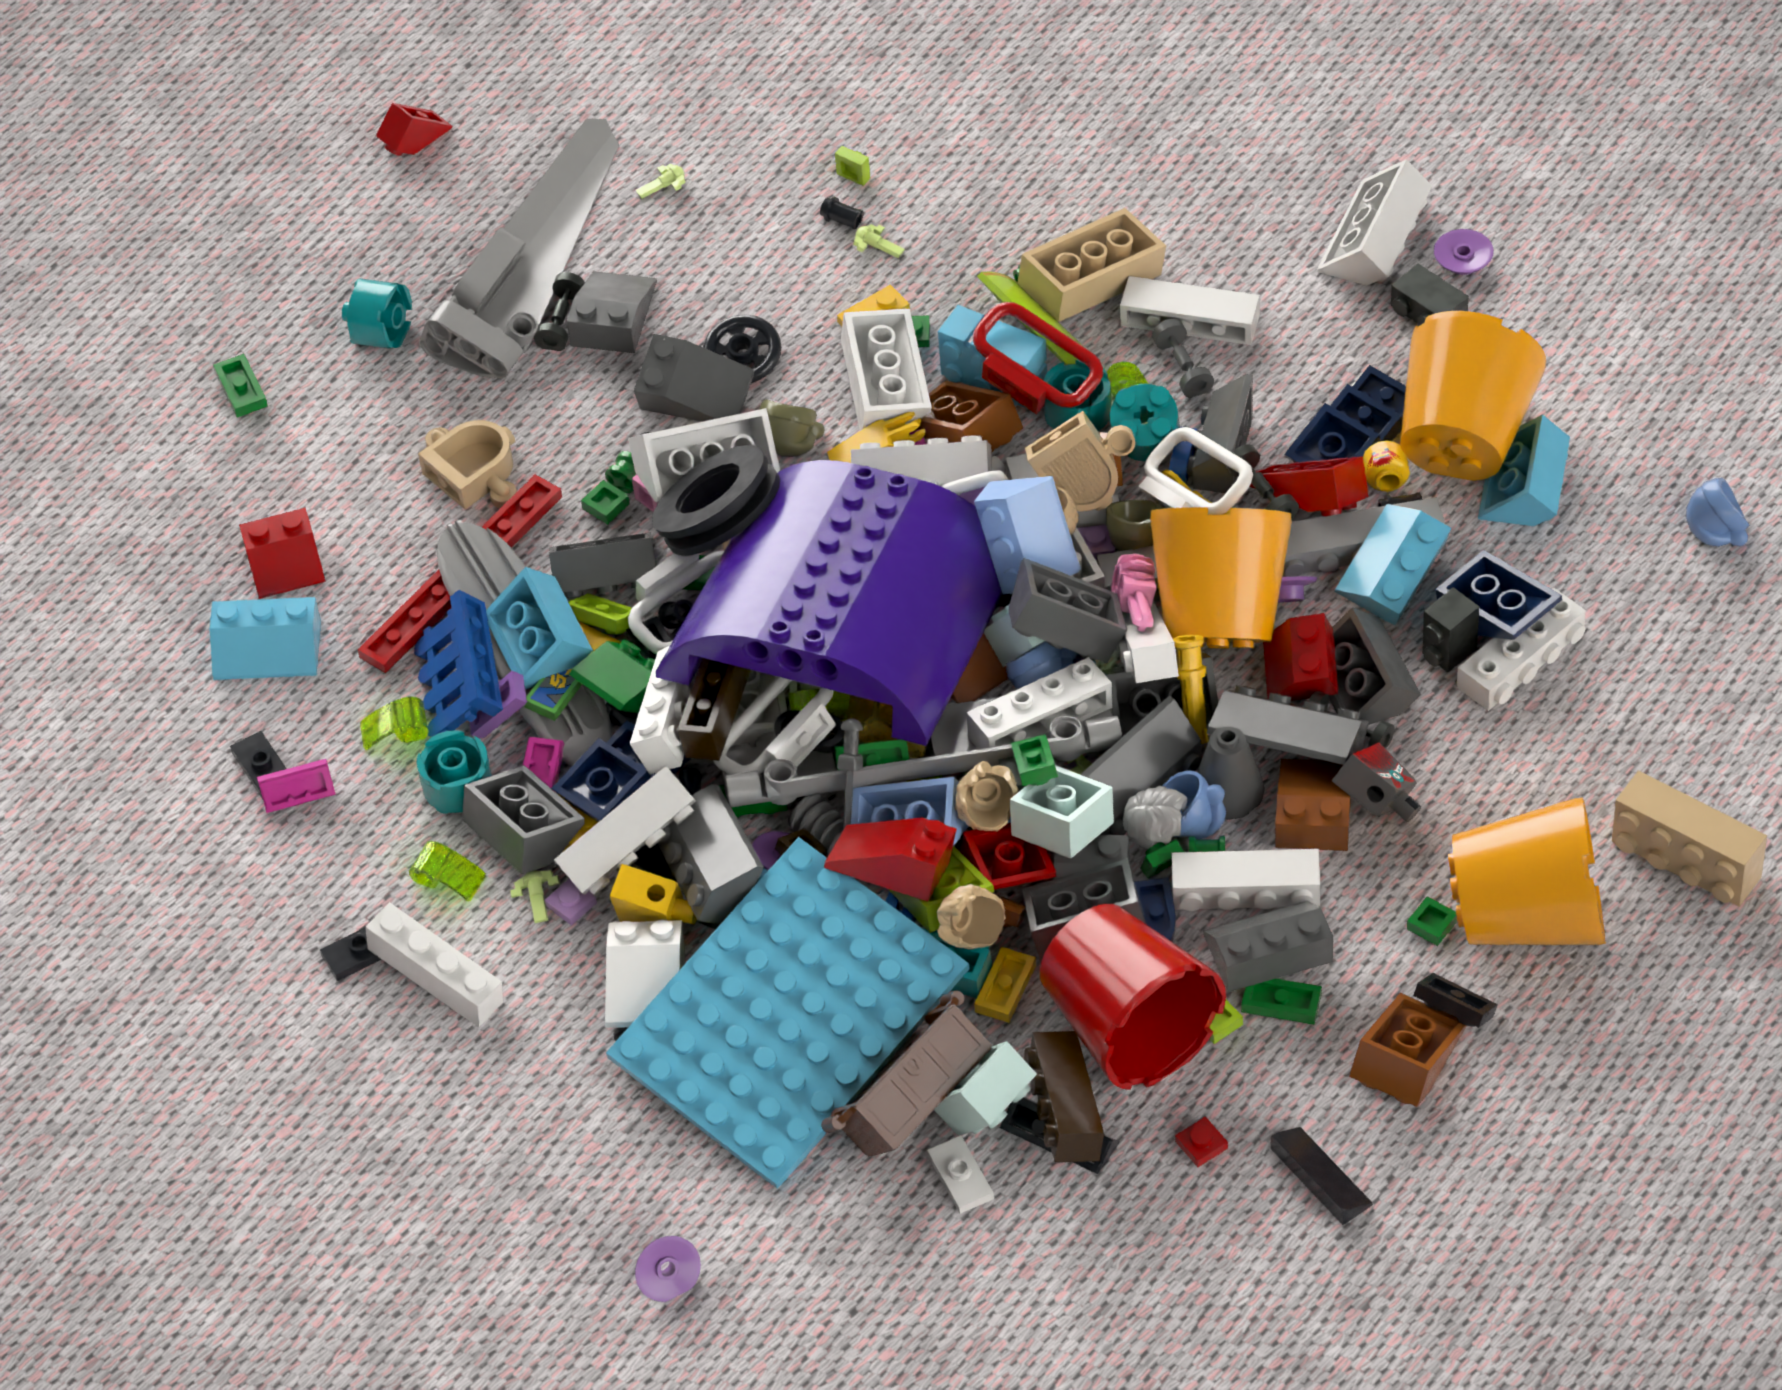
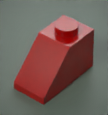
M392 103L375 136L385 143L384 148L397 156H402L403 153L415 155L451 130L453 126L432 110Z

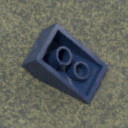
M1482 550L1435 589L1437 600L1454 587L1479 606L1478 636L1515 640L1562 601V595L1485 550Z

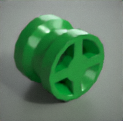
M622 451L615 459L616 464L609 466L606 470L605 478L611 485L630 494L634 491L632 478L637 474L631 452Z

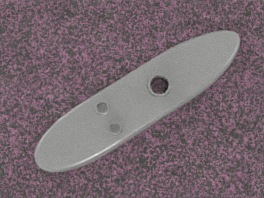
M456 520L455 524L449 523L438 541L437 562L449 595L452 596L455 592L461 590L485 602L486 610L526 567L518 555L501 537L488 528L486 530L475 524L462 523L461 520ZM490 630L497 676L501 680L511 670ZM583 684L555 721L524 706L519 709L524 719L540 738L564 741L562 760L571 767L598 738L607 742L613 736L611 720L607 713L604 699ZM533 687L525 690L526 697Z

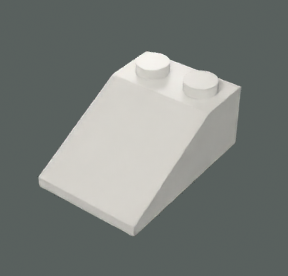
M682 920L623 921L608 924L605 994L606 1028L629 1027L685 965Z

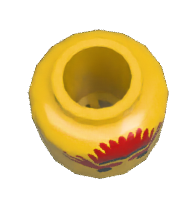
M1381 441L1371 445L1365 451L1363 460L1366 481L1372 488L1378 491L1391 492L1402 487L1407 482L1410 475L1409 464L1400 444L1392 441Z

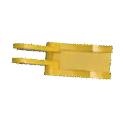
M907 412L887 421L881 419L873 422L827 451V456L832 461L851 463V450L860 449V444L880 443V448L894 447V442L901 440H911L915 443L924 437L926 431L921 429L910 435V432L920 426L921 419L919 418L909 424H905L915 416L914 412Z

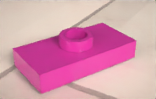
M528 737L523 765L550 788L559 779L565 745L564 741Z
M326 759L257 777L266 813L336 795Z

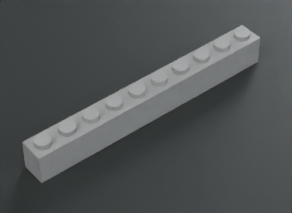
M1437 497L1393 504L1395 506L1421 510L1445 524ZM1385 506L1292 522L1282 577H1295L1303 573L1319 570L1330 572L1337 567L1350 565ZM1154 546L1097 555V564L1105 576L1104 589L1111 591L1110 587L1115 565L1121 555L1134 553L1151 558L1154 563V579L1157 587L1153 601H1160Z

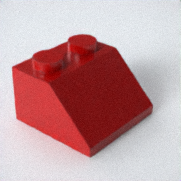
M306 507L239 524L259 599L326 582Z
M1325 613L1289 618L1273 630L1271 642H1263L1267 698H1269L1270 693L1290 696L1291 701L1309 699L1317 690L1327 695L1338 694L1334 632Z
M1011 822L1007 823L999 831L976 829L963 832L960 853L993 884L994 890L1056 877V870L1046 849L1012 836Z

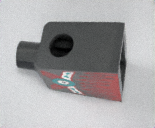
M1380 743L1353 753L1332 780L1338 787L1378 817L1395 811L1403 820L1409 822L1421 809V806L1409 796V793L1417 784L1415 778Z

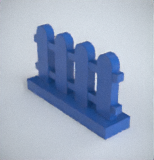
M461 590L450 596L452 608L447 611L448 616L434 628L428 626L423 630L424 636L416 642L414 647V654L428 660L420 669L418 680L429 687L432 686V689L425 695L422 703L425 710L437 714L428 724L427 735L429 737L445 731L455 730L467 720L472 722L477 718L479 710L492 717L503 710L485 602ZM452 641V643H451L449 646H447L444 650H442V651L439 653V651H440L442 648H444L447 644H449V643ZM455 668L457 669V670H455L452 674H450L447 678H445V679L443 680V678H444L447 674H449V673H450L451 671H453ZM459 695H461V697H460L459 699H457L454 703H452L450 706H448V704H449L450 702H452V701H453L454 699H456Z

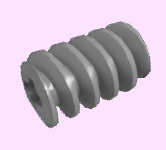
M820 794L806 796L796 805L788 817V825L793 832L805 828L828 849L827 858L843 832L844 818H841L839 811L832 810L831 804L823 801Z

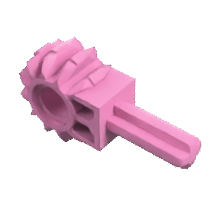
M1124 554L1118 558L1115 565L1110 588L1112 592L1117 593L1122 612L1130 613L1132 623L1136 625L1137 631L1144 632L1146 627H1152L1154 624L1151 613L1157 588L1154 579V563L1151 558L1144 557V555Z

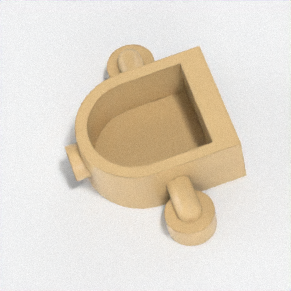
M1084 411L1027 446L1025 450L1027 460L1039 477L1053 476L1056 488L1059 487L1068 491V494L1074 501V505H1076L1077 511H1090L1094 509L1100 511L1112 503V496L1118 483V472L1113 454L1116 456L1130 454L1135 447V438L1130 428L1118 425L1111 428L1106 438L1103 439Z
M473 420L462 423L450 431L439 427L430 430L426 434L425 441L427 447L418 453L422 474L462 508L467 509L489 492L492 504L497 508H501L517 492L516 486L513 483L505 481L513 469V457L510 446L515 443V437L507 427H501L496 423L486 420Z

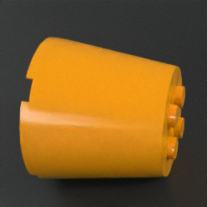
M1446 311L1432 314L1426 317L1425 323L1415 326L1410 344L1400 440L1401 449L1411 462L1433 474L1470 481L1487 479L1500 470L1546 368L1545 353L1540 344L1523 329L1516 333L1502 326L1503 319L1470 311Z
M1208 507L1151 510L1150 522L1162 619L1172 639L1182 635H1201L1204 638V642H1207L1208 648L1229 649V643H1233V648H1254V643L1271 642L1292 524L1291 513L1265 509L1230 508V515H1208Z
M1583 797L1570 799L1452 835L1453 853L1448 854L1451 876L1456 875V877L1450 878L1453 900L1460 903V905L1456 906L1459 928H1465L1469 945L1606 944L1599 886L1594 885V879L1590 878L1588 865L1595 864Z

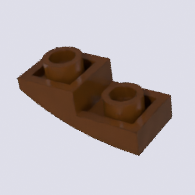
M997 895L1002 899L1006 919L1004 920V927L1014 926L1018 928L1025 916L1026 906Z

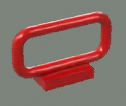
M1003 302L995 305L978 323L973 332L975 348L986 358L983 362L982 378L1002 392L1010 394L1014 400L1036 415L1045 405V399L1066 408L1082 404L1096 389L1103 377V366L1100 359L1094 353L1017 303ZM1003 316H1013L1086 364L1090 369V374L1074 393L1064 394L991 346L986 340L988 332Z

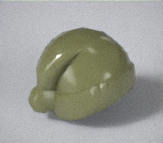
M764 399L761 403L760 409H767L777 455L796 457L805 454L814 447L815 440L824 435L825 427L822 423L816 421L817 413L813 409L782 404Z
M1143 499L1111 503L1106 509V526L1112 545L1117 551L1153 546L1150 522L1151 510L1164 509L1165 507L1158 502Z

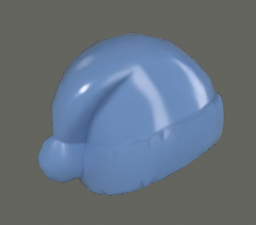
M1714 478L1704 482L1692 494L1686 507V519L1690 531L1697 539L1710 546L1720 547L1729 543L1734 546H1743L1748 542L1746 529L1750 525L1729 484L1723 478Z
M1045 641L1018 659L1006 663L1007 677L1016 689L1022 688L1040 678H1044L1074 664L1073 660L1077 652L1066 648H1055Z
M1191 770L1171 776L1162 785L1166 788L1175 789L1187 797L1186 806L1188 808L1183 813L1181 812V834L1174 837L1189 839V836H1194L1195 839H1203L1213 835L1220 829L1226 817V808L1223 803L1225 790L1220 785H1209L1201 774Z

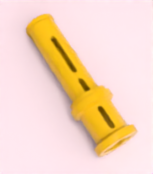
M1182 635L1173 638L1176 648L1179 675L1177 679L1180 680L1182 690L1183 713L1200 737L1201 744L1209 742L1202 679L1207 672L1206 666L1202 664L1201 645L1204 643V638L1201 635Z

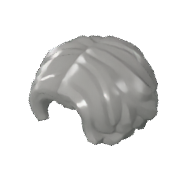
M1165 786L1148 788L1130 797L1124 808L1123 826L1127 836L1146 850L1156 842H1171L1173 836H1180L1181 812L1183 813L1188 808L1186 806L1187 797L1183 793L1175 789L1166 788Z

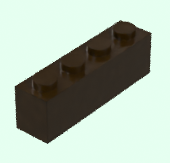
M706 658L702 659L677 729L685 758L720 761L751 672L750 669Z
M1075 1031L1032 1032L1031 1045L1024 1050V1060L1037 1074L1030 1081L1032 1095L1038 1096V1120L1045 1123V1146L1051 1147L1054 1162L1099 1161L1104 1130L1078 1035Z

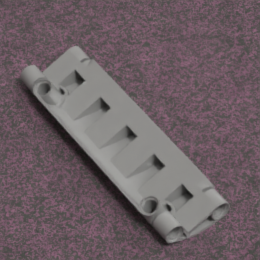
M997 698L946 705L926 746L907 741L909 760L866 766L863 769L853 771V788L966 772L982 761H987L991 767L999 766L998 759L1014 756L1012 746L1004 745L977 749L968 738L967 712ZM1110 709L1082 722L1071 716H1061L1054 719L1050 724V736L1047 737L1053 758L1061 761H1072L1084 753L1109 750L1122 738V732L1118 716H1112ZM893 713L856 719L863 727V730L859 731V743L897 739L892 737ZM775 731L759 736L755 741L754 748H751L750 743L731 746L727 751V757L743 766L751 764L776 738ZM828 733L823 739L830 740L835 734ZM811 751L797 768L789 760L777 759L768 763L764 772L760 775L758 771L729 775L721 770L726 799L730 807L770 801L777 805H786L793 802L797 797L845 790L846 770L837 771L835 751L830 753Z

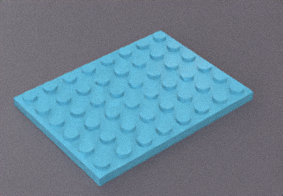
M799 837L606 1052L609 1060L776 1188L793 1173L826 1135V1132L821 1127L822 1121L830 1117L836 1108L852 1104L925 1021L924 1016L940 1003V998L948 994L970 969L968 962L855 878L824 868L827 858Z

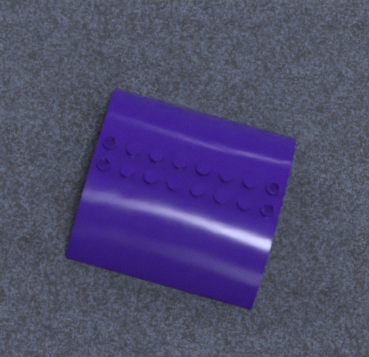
M815 460L801 462L784 468L778 472L780 486L770 505L753 523L731 538L655 671L656 678L689 686L700 667L702 659L706 658L893 705L892 737L926 746L1003 594L976 506L958 494L934 483L849 462Z

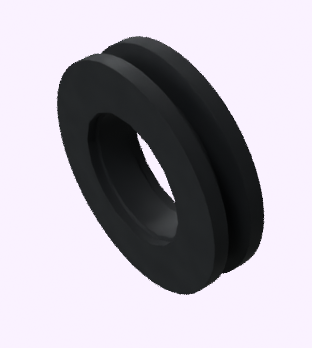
M743 445L727 449L701 462L672 485L657 504L652 516V524L659 535L664 537L665 543L674 554L689 556L708 551L739 534L765 511L778 492L780 486L779 474L772 465L768 464L767 457L756 446Z

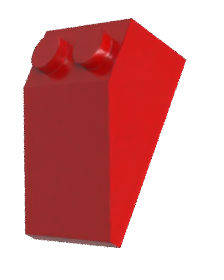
M1363 457L1274 464L1256 470V473L1261 472L1274 489L1273 495L1276 498L1284 494H1290L1297 501L1300 509L1307 512L1321 511L1322 516L1342 514V510L1356 508L1358 501L1369 497ZM1251 483L1249 487L1256 489Z
M923 817L846 825L827 857L824 868L928 902L949 865L957 828L947 826L938 820H929Z

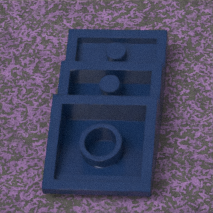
M1369 365L1353 386L1347 384L1331 405L1324 403L1286 451L1285 457L1294 463L1363 457L1365 451L1371 445L1381 441H1392L1402 430L1406 386Z
M627 720L607 742L598 738L551 789L595 821H601L657 774L650 775L630 745L636 723L632 724ZM684 754L682 765L669 770L673 774L677 773L692 758H685Z

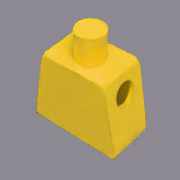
M621 864L610 893V899L619 922L682 920V922L693 925L696 923L697 918L688 901L684 900L677 882Z

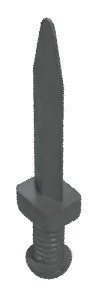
M852 718L844 721L841 729L845 730L844 753L839 755L837 769L846 770L843 830L846 825L851 824L853 771L863 769V757L861 754H858L859 731L863 730V727L858 720Z

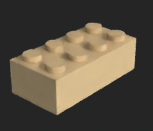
M1123 208L1021 255L1017 284L1056 321L1060 322L1123 293L1129 276L1148 279L1160 276L1162 274L1166 245L1126 208Z
M1639 770L1615 800L1612 842L1623 852L1635 853L1647 859L1654 868L1659 870L1666 869L1678 875L1684 883L1690 886L1698 885L1711 892L1717 900L1724 903L1731 902L1739 907L1761 879L1767 841L1766 834Z

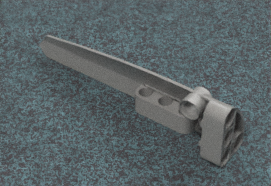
M586 119L506 226L504 228L500 227L462 276L453 291L452 298L441 302L426 322L419 340V344L426 354L439 362L481 377L503 378L508 375L522 354L529 350L537 328L554 293L552 290L554 279L557 274L564 271L619 147V143L614 137L606 119Z

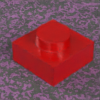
M1206 1116L1175 1135V1142L1197 1167H1200L1228 1149V1141Z

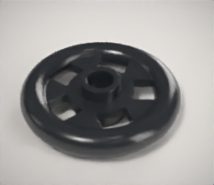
M736 315L715 325L708 333L703 348L722 356L726 355L727 358L743 365L753 362L755 373L751 383H754L766 377L776 367L780 359L782 345L777 330L765 319L754 315ZM745 328L757 330L754 338L743 332ZM728 333L732 337L727 345L724 346L719 341ZM759 345H768L767 355H758ZM742 349L747 350L746 352L738 353Z

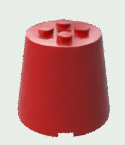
M1115 904L1094 906L1070 920L1053 938L1044 953L1040 965V981L1105 1076L1115 1086L1125 1090H1131L1132 1085L1141 1083L1146 1088L1153 1086L1190 1062L1212 1036L1213 1031L1209 1027L1215 1015L1223 1014L1225 1007V985L1221 977L1213 969Z

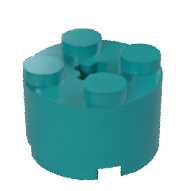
M358 278L355 281L350 301L345 302L342 307V320L347 322L350 342L357 345L388 349L401 347L411 325V321H406V310H412V299L409 289L403 284Z
M1075 360V364L1065 366L1064 362L1047 372L1044 381L1064 394H1072L1089 376L1090 369L1080 360ZM1103 368V377L1099 385L1082 404L1066 408L1045 399V421L1052 429L1057 428L1082 411H1084L1097 431L1106 426L1110 420L1112 404L1111 385L1105 369Z
M1138 384L1121 389L1116 394L1110 409L1111 428L1124 425L1132 430L1135 438V447L1128 454V457L1137 461L1146 462L1151 452L1164 437L1180 428L1176 402L1167 388L1163 386Z
M445 731L434 735L425 743L426 747L417 756V769L423 795L427 802L440 813L463 812L464 785L490 777L492 773L486 747L476 736L474 738L465 736L463 731Z

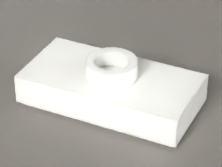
M962 1136L927 1150L928 1158L959 1214L994 1199V1193Z

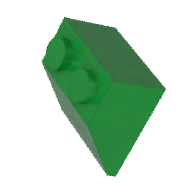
M622 640L621 643L606 641L573 667L569 675L620 711L639 713L655 660L652 658L646 660L639 655L640 648L626 640Z

